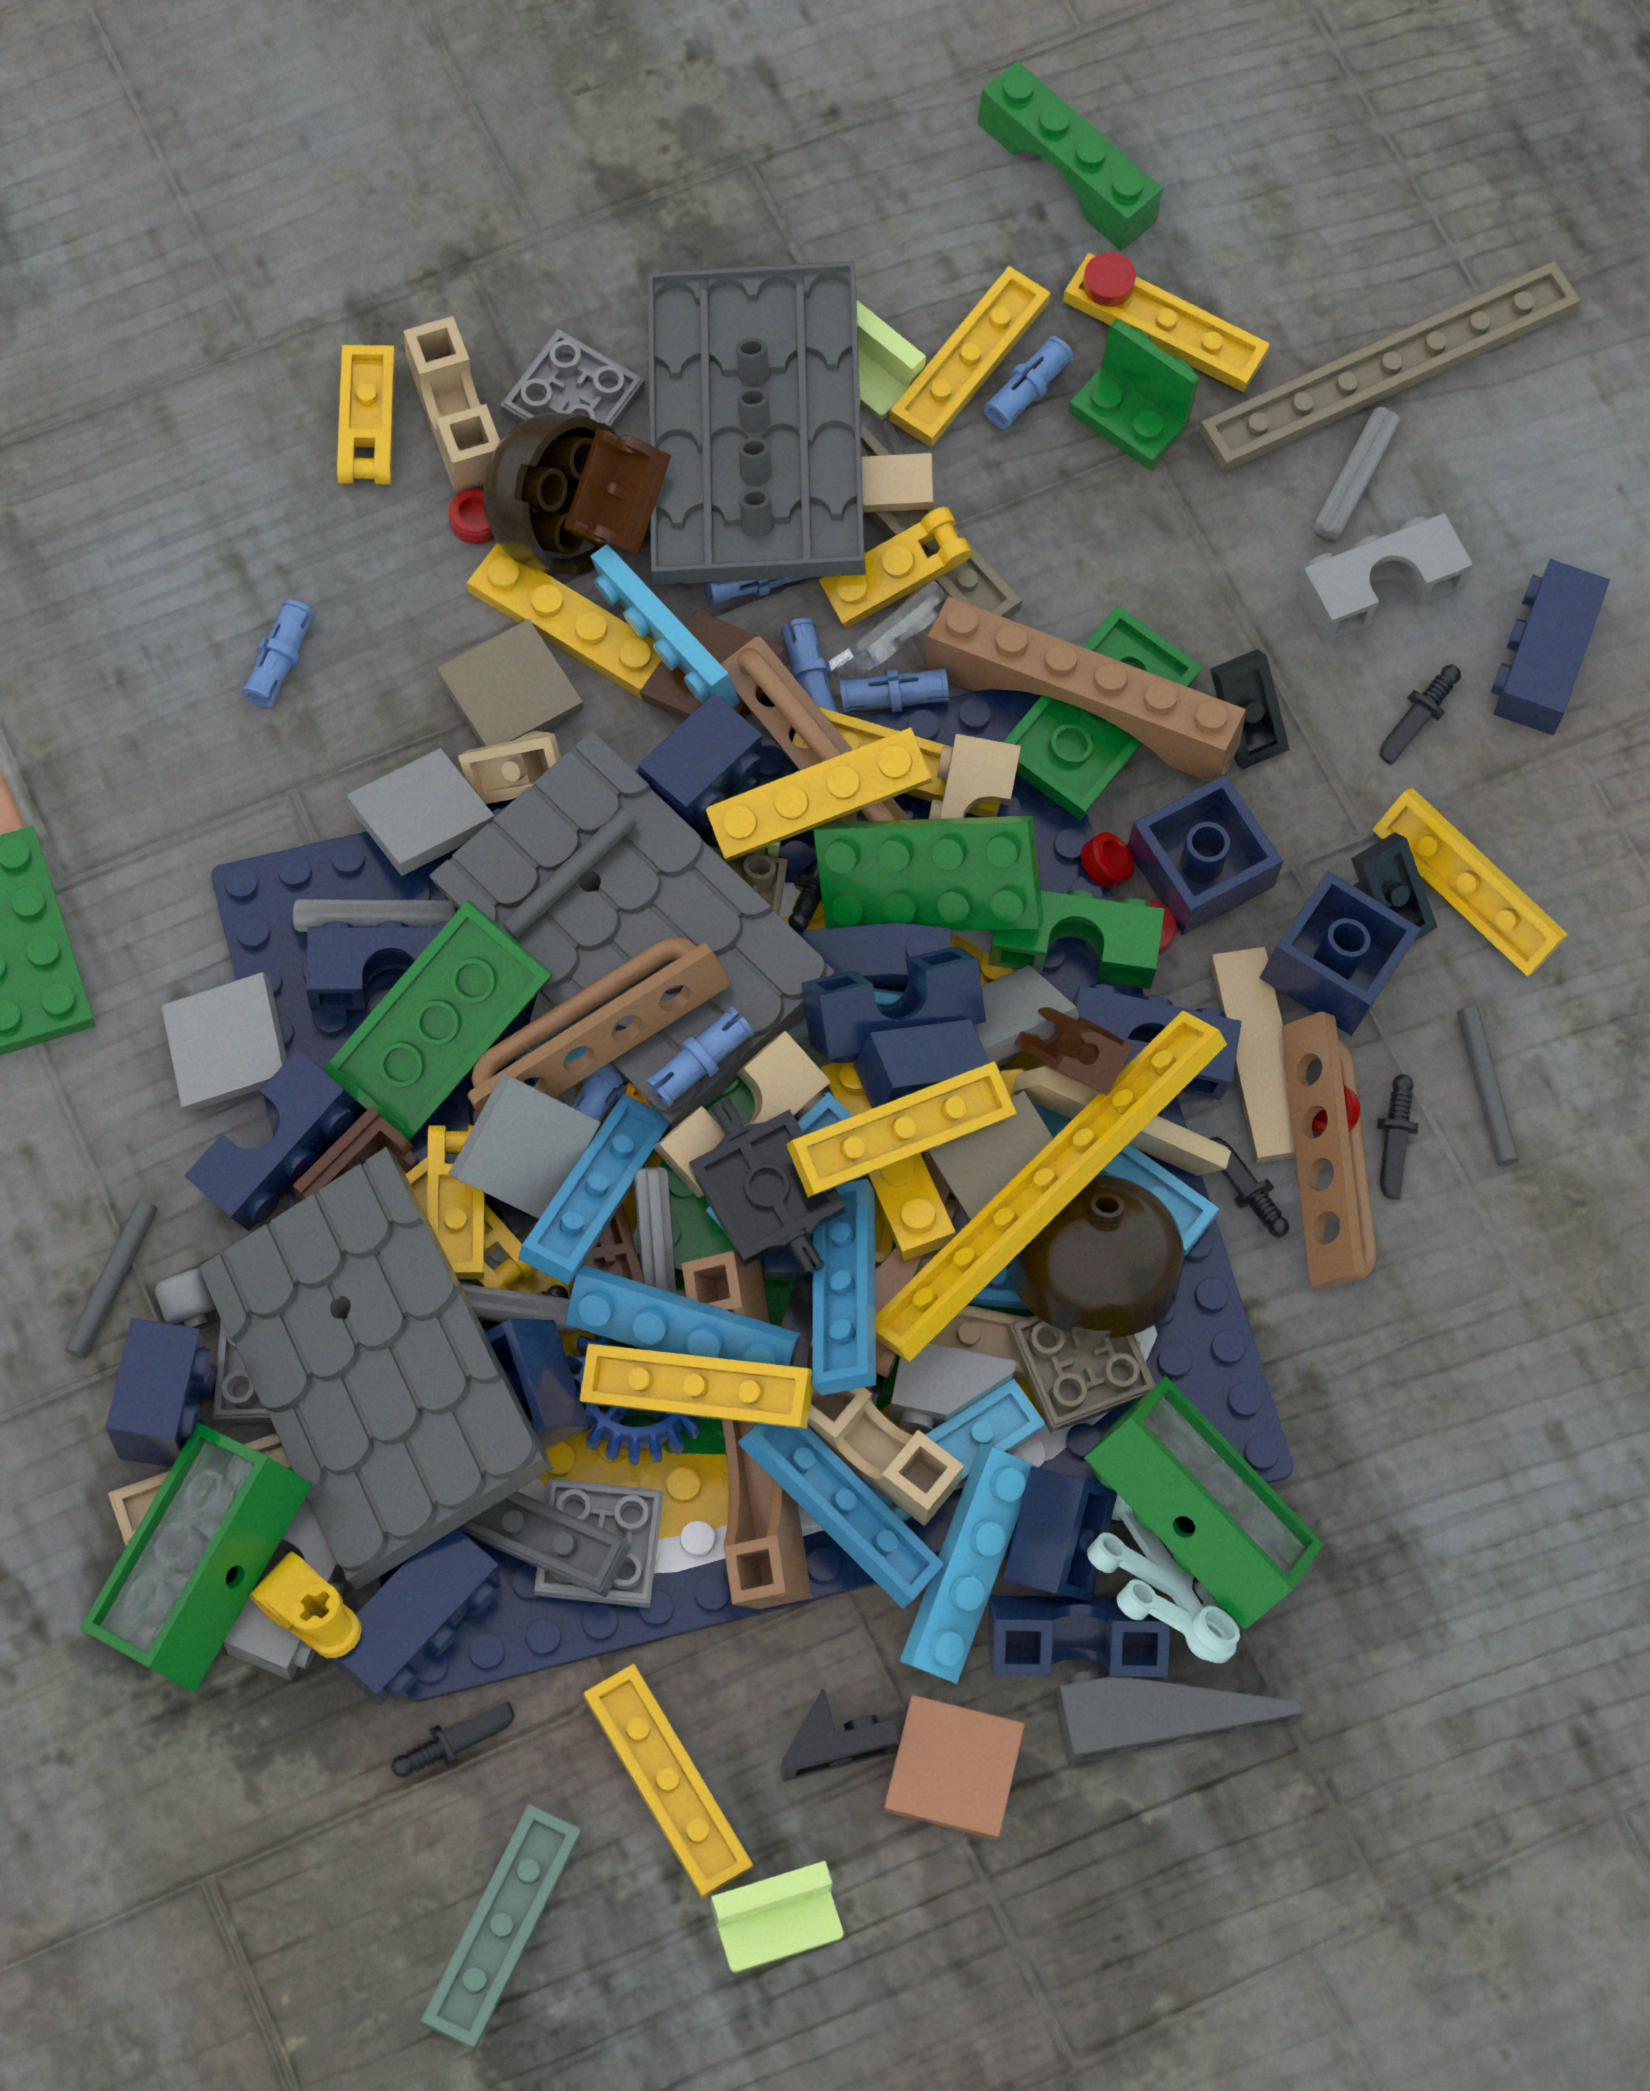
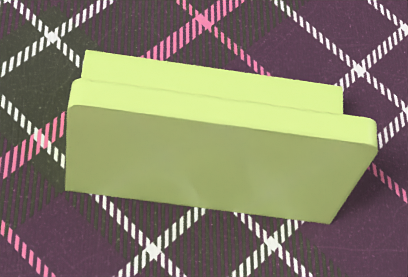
M857 300L860 404L876 418L883 420L890 414L892 407L924 370L926 356Z
M826 1861L711 1896L710 1906L731 1972L738 1973L842 1939L843 1929L831 1894L833 1883Z

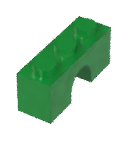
M1040 887L1044 922L1039 929L993 930L988 965L1011 969H1021L1030 965L1038 973H1042L1049 946L1061 938L1076 937L1089 943L1097 954V982L1151 989L1157 970L1164 909L1152 907L1150 903L1141 899L1128 898L1116 902L1098 899L1096 895L1087 891L1073 890L1063 894L1043 891V888Z

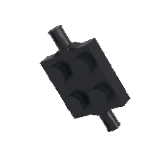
M731 1098L722 1100V1108L719 1102L715 1103L709 1111L713 1114L725 1137L713 1150L690 1161L689 1170L741 1262L745 1266L772 1251L789 1248L802 1270L803 1276L813 1274V1267L816 1272L825 1266V1262L822 1261L809 1236L817 1227L845 1213L846 1206L835 1187L811 1197L807 1196L786 1145L788 1142L804 1136L792 1112L789 1109L764 1123L745 1126L732 1104Z

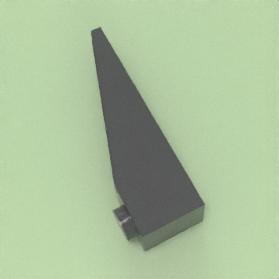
M1099 1670L1084 1671L1067 1676V1684L1060 1685L1054 1696L1068 1765L1295 1724L1303 1713L1299 1701L1132 1677L1101 1678Z

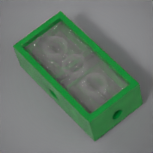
M1166 1376L1126 1410L1084 1457L1092 1466L1097 1479L1107 1488L1115 1490L1130 1506L1138 1523L1146 1530L1154 1532L1172 1551L1179 1567L1186 1573L1194 1575L1212 1594L1217 1607L1228 1613L1245 1630L1295 1588L1324 1546L1320 1539Z
M197 1423L192 1438H188L80 1629L148 1668L196 1692L236 1619L239 1617L249 1598V1594L253 1591L294 1516L299 1511L312 1483L270 1457Z

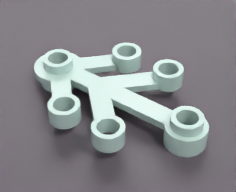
M1117 1494L1111 1519L1123 1520L1146 1557L1128 1548L1117 1536L1107 1532L1101 1533L1088 1547L1087 1556L1090 1562L1102 1572L1112 1573L1118 1567H1121L1141 1579L1131 1580L1117 1595L1119 1608L1124 1614L1135 1620H1142L1148 1614H1151L1182 1632L1189 1649L1203 1660L1214 1663L1228 1661L1234 1655L1237 1648L1236 1643L1240 1638L1236 1622L1228 1613L1217 1607L1212 1594L1197 1579L1194 1587L1198 1596L1203 1600V1605L1200 1603L1192 1590L1194 1575L1186 1573L1179 1567L1173 1555L1171 1558L1159 1537L1138 1523L1130 1506ZM1148 1584L1171 1596L1176 1605L1156 1595L1155 1591Z

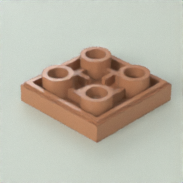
M911 1695L883 1812L998 1840L1025 1723Z

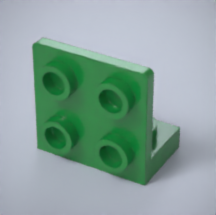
M1116 319L1108 330L1101 368L1070 401L1068 413L1151 470L1187 429L1199 383V376L1194 373L1192 367L1185 360L1177 356L1171 357L1154 345L1148 335L1136 327H1129Z

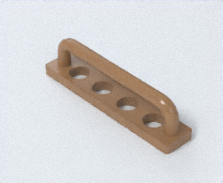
M754 637L720 664L729 673L740 700L798 771L853 750L761 637ZM759 686L776 707H766L758 702L756 692ZM792 727L809 748L802 749L796 747L791 742L789 734ZM893 798L861 809V812L869 821L910 820ZM858 811L838 818L840 822H857Z
M679 937L667 938L657 942L487 1050L480 1056L473 1068L471 1079L474 1089L467 1096L480 1115L502 1072L522 1082L531 1077H540L534 1088L555 1098L730 986L731 981L707 943L696 946L690 940ZM672 960H675L674 962L670 963L669 965H667V966L664 967L663 969L659 970L658 972H656V973L653 974L652 976L648 977L647 979H645V980L642 981L641 983L637 984L636 986H634V987L631 988L630 990L626 991L625 993H623V994L620 995L619 997L615 998L614 1000H612V1001L609 1002L608 1004L604 1005L603 1007H601V1008L598 1009L597 1011L593 1012L592 1014H590V1015L587 1016L586 1018L582 1019L581 1021H579V1022L576 1023L575 1025L571 1026L570 1028H568V1029L565 1030L564 1032L560 1033L559 1035H557V1036L554 1037L553 1039L549 1040L548 1042H546V1043L543 1044L542 1046L538 1047L537 1049H535V1050L532 1051L531 1053L527 1054L526 1056H524V1057L521 1058L520 1060L516 1061L515 1063H513V1064L510 1065L509 1067L505 1068L504 1070H502L501 1072H499L498 1074H496V1072H497L499 1069H501L502 1067H504V1066L507 1065L508 1063L512 1062L513 1060H515V1059L518 1058L519 1056L523 1055L524 1053H526V1052L529 1051L530 1049L534 1048L535 1046H537V1045L540 1044L541 1042L545 1041L546 1039H548V1038L551 1037L552 1035L556 1034L557 1032H559V1031L562 1030L563 1028L567 1027L568 1025H570V1024L573 1023L574 1021L578 1020L579 1018H581V1017L584 1016L585 1014L589 1013L590 1011H592V1010L595 1009L596 1007L600 1006L601 1004H603V1003L606 1002L607 1000L611 999L612 997H614V996L617 995L618 993L622 992L623 990H625V989L628 988L629 986L633 985L634 983H636V982L639 981L640 979L644 978L645 976H647V975L650 974L651 972L655 971V970L658 969L659 967L663 966V965L666 964L667 962L672 961ZM683 985L682 990L677 996L668 1001H660L664 992L669 988ZM626 1016H635V1019L627 1028L621 1031H612L620 1019ZM587 1046V1050L580 1058L571 1062H564L568 1053L573 1049Z
M1318 1012L1284 1025L1282 1028L1309 1282L1314 1288L1326 1290L1367 1278L1373 1272L1376 1264V1243L1361 1115L1354 1128L1350 1132L1348 1131L1343 1084L1354 1091L1358 1097L1353 1057L1348 1047L1337 1036L1335 1016L1325 1012ZM1319 1058L1322 1064V1072L1319 1079L1309 1086L1306 1080L1308 1065L1314 1059ZM1325 1110L1328 1116L1327 1127L1322 1135L1315 1138L1312 1133L1313 1119L1318 1112ZM1331 1162L1334 1169V1177L1331 1184L1321 1191L1318 1186L1319 1171L1326 1163ZM1337 1215L1340 1222L1338 1236L1334 1241L1327 1244L1323 1235L1325 1224L1330 1217Z

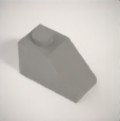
M929 1343L910 1362L900 1357L888 1419L899 1421L898 1425L905 1430L911 1432L919 1430L922 1433H929L933 1428H937L1011 1380L1015 1371L1016 1361Z

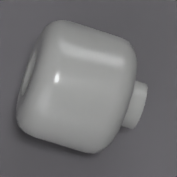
M199 1268L162 1280L155 1287V1294L163 1317L169 1324L175 1325L184 1322L185 1327L193 1328L207 1323L205 1314L216 1309Z

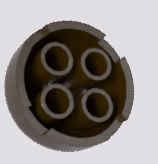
M545 413L521 422L500 441L486 469L483 484V505L488 526L495 540L515 561L532 569L561 575L577 576L595 568L590 556L600 549L596 546L587 552L570 558H552L544 551L570 555L577 552L584 541L563 528L596 430H607L617 435L607 424L596 422L586 416L567 413Z
M1097 1174L1011 1260V1281L1024 1305L1041 1320L1057 1329L1071 1334L1073 1326L1089 1330L1111 1331L1110 1338L1133 1335L1158 1323L1167 1315L1176 1300L1184 1263L1182 1235L1170 1210L1152 1192L1135 1182L1121 1177Z

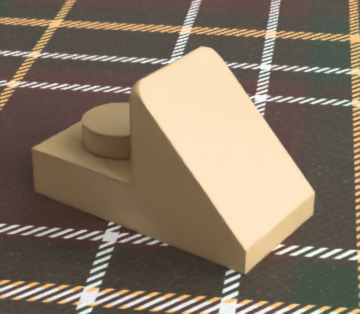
M536 730L514 741L467 750L459 754L458 758L464 778L485 804L517 798L529 786L532 787L534 785L533 782L561 758L555 734Z

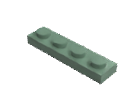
M528 1804L421 2019L422 2025L476 2050L582 1834V1829Z

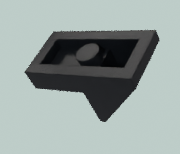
M1256 649L1210 668L1217 698L1246 709L1240 746L1234 756L1237 765L1241 769H1245L1290 750L1267 655Z
M1394 832L1351 858L1359 880L1353 886L1421 928L1414 941L1437 928L1406 837Z
M823 1689L782 1759L780 1771L783 1782L896 1753L899 1738L894 1720L890 1719L879 1722L877 1715L863 1716L846 1722L843 1725L845 1731L836 1733L826 1693Z

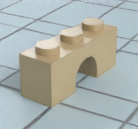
M454 316L403 330L406 362L454 492L458 493L483 485L488 463L500 443V439L487 404L480 405L471 375L470 359Z
M956 734L954 747L943 746L937 778L947 780L943 801L932 800L929 819L964 818L971 808L985 802L1010 806L1021 746Z
M786 1030L773 1038L736 1072L749 1087L754 1099L753 1113L745 1126L764 1123L789 1109L800 1120L823 1098L819 1092L831 1082ZM701 1106L692 1111L653 1148L694 1195L699 1198L704 1195L689 1170V1162L713 1150L725 1135L718 1123Z
M813 1386L807 1426L849 1468L923 1526H926L961 1482L964 1465L921 1431L917 1430L914 1435H911L894 1425L876 1408L872 1402V1393L864 1387L821 1396Z

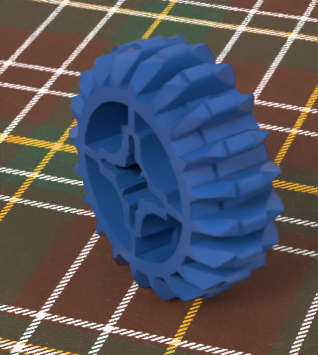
M595 1333L594 1337L597 1342L580 1336L576 1340V1348L582 1356H567L571 1372L574 1374L572 1376L579 1397L588 1344L632 1349L642 1348ZM581 1402L589 1427L576 1434L591 1430L586 1440V1446L590 1450L599 1448L604 1441L608 1442L606 1457L611 1461L617 1459L621 1448L629 1450V1463L635 1466L640 1461V1450H649L650 1457L654 1463L662 1461L661 1445L667 1444L672 1452L679 1454L683 1451V1442L679 1433L688 1438L697 1439L700 1435V1427L694 1419L708 1420L709 1418L612 1406L603 1414L595 1404ZM637 1415H648L659 1422L646 1427L624 1426L628 1420Z

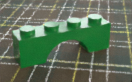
M1016 61L982 90L978 125L1012 155L1019 151H1029L1041 156L1052 164L1074 190L1081 204L1085 220L1117 249L1123 251L1157 221L1163 188L1019 61Z

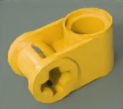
M291 1551L249 1594L252 1601L282 1629L291 1631L321 1656L326 1658L343 1656L351 1651L360 1640L362 1632L361 1622L354 1612L343 1604L342 1597L334 1586L326 1582L310 1565Z

